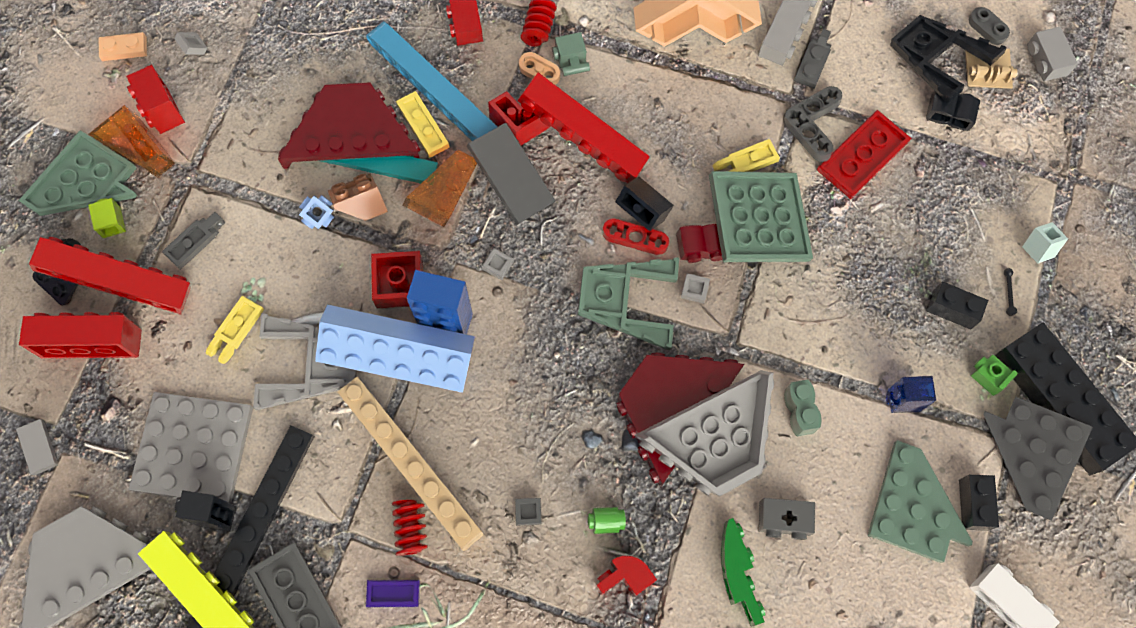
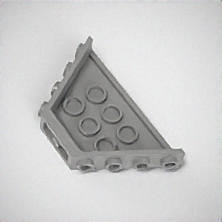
M760 370L634 436L641 440L639 445L650 453L656 451L660 454L658 459L669 467L673 465L679 469L677 473L689 482L692 479L697 482L696 488L708 496L710 493L721 496L762 474L763 465L765 464V443L768 438V417L771 413V391L774 388V372Z
M81 506L33 533L32 541L28 547L30 562L25 572L27 587L26 594L22 598V608L24 611L23 620L19 628H51L150 570L151 568L138 555L149 544L147 542L149 537L136 530L132 534L126 530L127 524L116 518L113 521L105 518L107 513L95 506L91 509Z

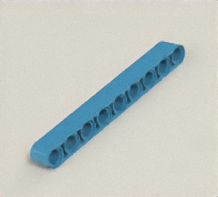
M381 22L366 35L372 47L471 141L497 128L486 115L386 22Z

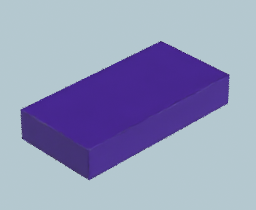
M367 580V608L419 607L420 580Z

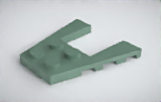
M676 257L671 260L662 261L661 259L642 263L627 262V264L622 265L607 264L583 267L578 315L658 347L671 350L674 325L627 319L626 316L630 277L676 283L678 280L679 258Z

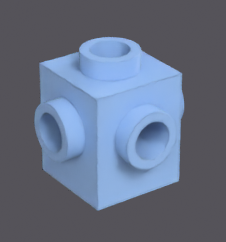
M314 195L312 199L307 196L299 206L302 209L299 214L303 217L301 221L311 229L314 227L319 229L322 225L326 228L334 218L331 214L334 209L330 207L332 202L323 195L319 198ZM315 207H319L322 210L320 216L313 214Z

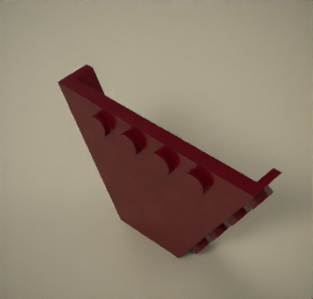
M370 82L324 85L322 90L316 93L313 104L309 110L307 109L304 112L302 121L292 131L289 142L281 148L278 160L283 169H289L292 162L408 155L419 158L418 152L421 150L414 139L410 140L407 135L409 133L403 122L398 123L395 119L397 115L392 106H386L383 102L385 98L379 88L375 90Z
M651 353V355L645 356L620 391L616 407L620 415L626 416L629 424L626 426L631 438H636L640 444L641 440L634 435L729 387L745 364L738 363L734 359H726L724 362L714 361L711 357H701L698 360L690 359L687 355L665 357L663 353ZM641 446L637 447L643 461L647 460L651 468L648 472L653 483H658L661 488L675 466L669 467L658 459L660 454L656 451L650 453Z

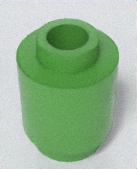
M618 507L593 508L592 513L588 514V528L593 529L594 534L619 533V530H625L626 519L624 509H618Z

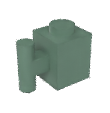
M581 32L555 37V47H552L554 60L559 61L563 76L590 71L589 62H586L587 51Z

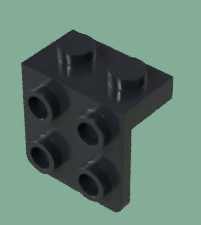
M73 238L60 239L64 244L72 247L74 244L81 245ZM35 271L32 275L33 280L61 306L69 303L79 285Z

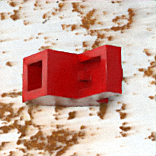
M620 556L610 562L615 572L612 573L609 569L597 579L600 583L596 585V588L603 595L623 580L633 596L636 597L656 582L657 579L642 560L633 556Z

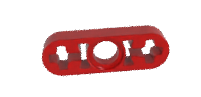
M614 218L607 220L603 225V237L609 242L654 255H662L668 249L669 238L664 232L654 229L649 231L643 226ZM612 226L617 227L618 231L614 235L610 234L609 230L612 229ZM624 229H627L624 239L622 238V234ZM632 232H639L642 235V240L633 242L630 240L629 235ZM648 235L650 236L648 244L645 245L646 237ZM657 239L662 240L659 248L655 247Z

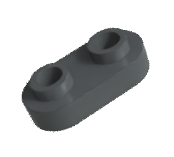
M985 7L975 8L969 16L970 26L982 37L990 40L989 43L1000 45L1008 38L1010 34L1009 27Z

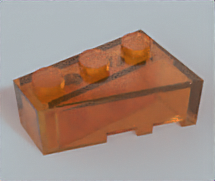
M125 105L88 134L157 178L176 164L140 117Z
M457 150L406 197L402 206L445 227L477 165L476 160L468 154Z

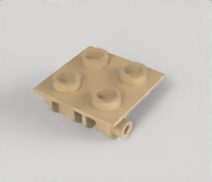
M1006 49L1005 53L991 66L965 50L968 87L1013 88L1012 78L1017 76V69L1011 66L1010 49Z

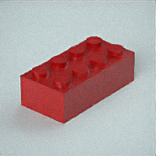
M62 312L58 316L34 313V316H23L19 345L41 359L139 358L142 330L123 313L110 312L109 315H99L93 312H86L84 315H74Z

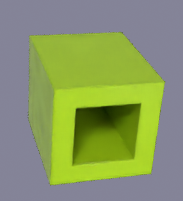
M112 198L100 199L96 203L88 205L93 229L103 239L126 232L121 207Z

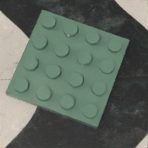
M712 171L709 174L723 262H809L813 259L797 173Z

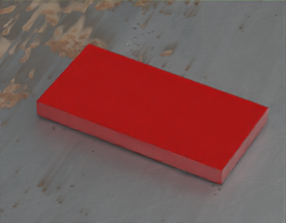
M876 110L832 153L829 160L824 161L818 166L817 171L849 199H852L912 138L879 110Z

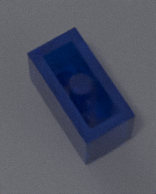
M933 376L902 377L886 393V402L891 408V413L921 412L936 401Z

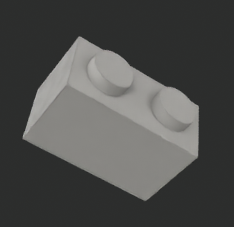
M1061 27L1036 32L1027 43L1028 52L1032 55L1036 69L1043 81L1068 76L1078 65Z

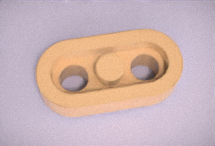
M533 52L524 53L520 57L519 69L525 76L533 79L539 72L545 78L548 75L552 76V78L547 79L556 85L559 82L560 69L556 64ZM528 65L534 66L533 68H527Z

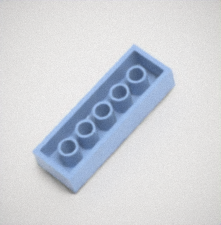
M327 304L319 324L315 361L463 393L475 336Z

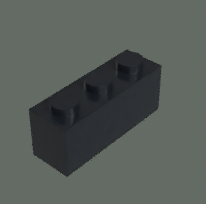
M182 490L181 497H178L175 503L176 518L202 528L231 531L236 506L215 495Z

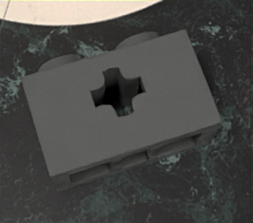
M763 498L759 502V532H765L766 537L781 538V534H789L791 539L807 540V536L815 533V502ZM786 514L787 519H792V522L788 525L785 520H782V517Z

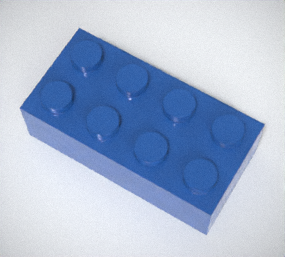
M415 270L407 301L416 323L467 335L473 312L466 282Z

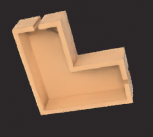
M644 0L633 8L636 31L648 38L651 37L653 41L663 46L670 44L697 28H701L727 43L742 35L739 14L741 15L742 29L745 33L762 24L758 0Z

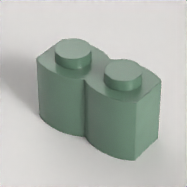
M809 380L791 382L785 389L784 401L787 409L791 412L790 425L792 431L797 437L814 434L821 427L822 423L820 411L814 404V387Z

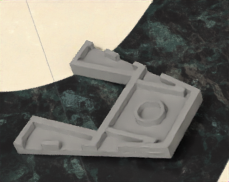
M261 313L259 335L261 339H308L305 384H255L253 404L255 410L338 391L357 377V370L315 361L319 328Z

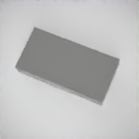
M38 419L16 429L31 475H37L58 466L44 420Z

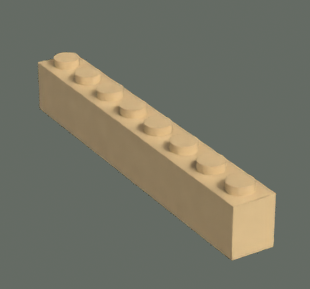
M358 377L337 391L463 551L467 550L484 536L479 527Z

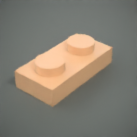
M144 32L99 37V57L102 61L147 56V37Z

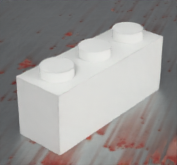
M999 563L989 565L969 587L1010 628H1055L1060 623L1053 616L1054 612L1051 608L1038 602L1033 597L1034 594L1031 589L1017 582L1013 578V573L1006 566Z

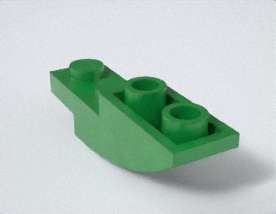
M734 518L725 522L722 533L721 567L723 580L730 604L733 605L741 602L749 624L752 627L764 623L763 616L766 614L760 600L756 601L752 592L755 590V586L749 575L746 576L744 572L753 568L754 556L749 547L746 548L742 540L744 532L741 525L735 523Z

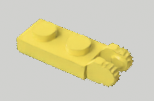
M768 139L729 154L728 157L715 162L712 167L714 171H719L731 164L733 168L730 170L731 172H754L779 162L780 157L771 140Z
M241 296L215 332V337L210 342L205 353L210 357L214 356L221 348L222 342H225L227 345L222 353H220L218 361L226 364L234 354V350L239 347L261 313H263L264 308Z

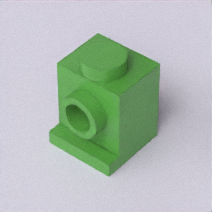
M991 355L988 358L983 356L973 366L976 368V371L971 377L994 396L1001 392L1018 373L1015 370L1011 371L997 357Z

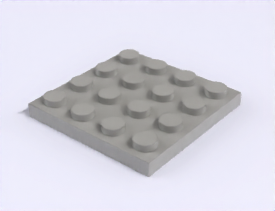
M154 392L128 490L177 498L181 497L182 490L215 495L232 503L253 406Z

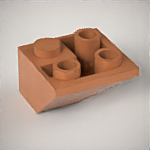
M371 173L368 175H357L353 178V181L337 183L331 187V190H328L334 209L365 221L388 212Z

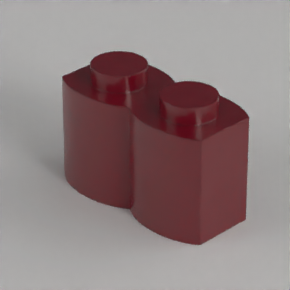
M717 224L704 226L689 225L679 228L676 238L680 260H686L688 263L699 262L702 258L710 259L711 261L722 260Z

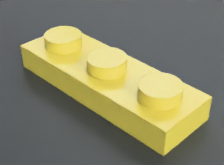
M416 91L396 101L398 108L429 158L450 148L448 141Z

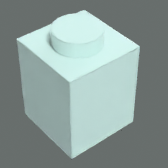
M1051 222L1036 227L1022 247L1038 264L1055 258L1068 238Z

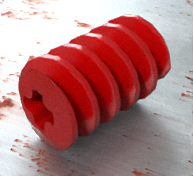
M531 0L521 33V40L525 44L537 47L549 40L550 27L553 25L554 12L557 10V5L551 0Z
M398 500L392 502V506L398 507L392 512V515L399 518L393 522V526L401 528L394 532L395 537L401 538L394 545L402 549L396 552L395 555L405 556L421 553L422 550L428 548V545L420 543V540L427 538V535L419 533V530L425 528L426 524L419 523L418 521L425 517V514L418 512V509L425 507V504L419 503L417 500Z

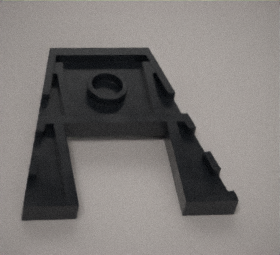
M919 15L895 35L890 43V46L948 104L963 91L965 85L932 65L931 63L954 43L991 66L1005 53L1007 48L1004 45H1001L1000 48L989 44L990 40L979 37L978 40L966 35L967 32L960 29L957 31L947 29L946 24Z

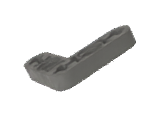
M826 87L792 106L785 113V126L808 153L820 162L831 158L833 144L814 121L840 105L842 91L838 87ZM816 105L819 107V110L810 111L807 106ZM809 130L812 131L815 136L807 138L802 134V132Z

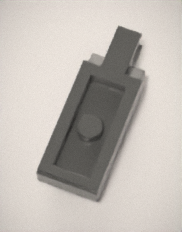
M823 29L819 39H812L794 79L795 82L815 89L831 51L832 45L827 43L831 31Z
M216 212L207 219L195 220L162 253L181 270L216 238L215 236L219 234L218 230L226 222Z

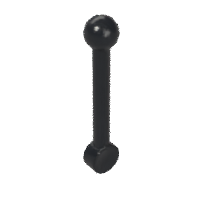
M1006 268L1004 275L1007 278L1009 304L1006 313L1009 316H1014L1017 313V308L1014 307L1011 277L1014 272L1011 268Z

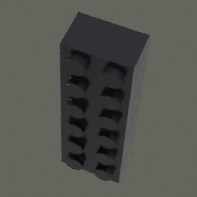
M1044 322L995 354V357L1011 371L1015 370L1018 373L1013 379L1033 404L1093 427L1078 460L1089 476L1106 470L1136 448V436Z

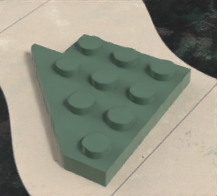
M80 130L18 201L39 216L86 208L89 207V204L96 203L104 198H112L115 202L136 198L137 194L123 184L137 167Z
M895 441L867 536L943 563L945 562L950 540L968 547L972 546L973 541L923 451L901 441Z

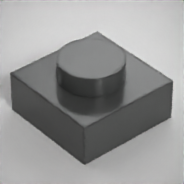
M541 498L515 499L516 526L542 525Z

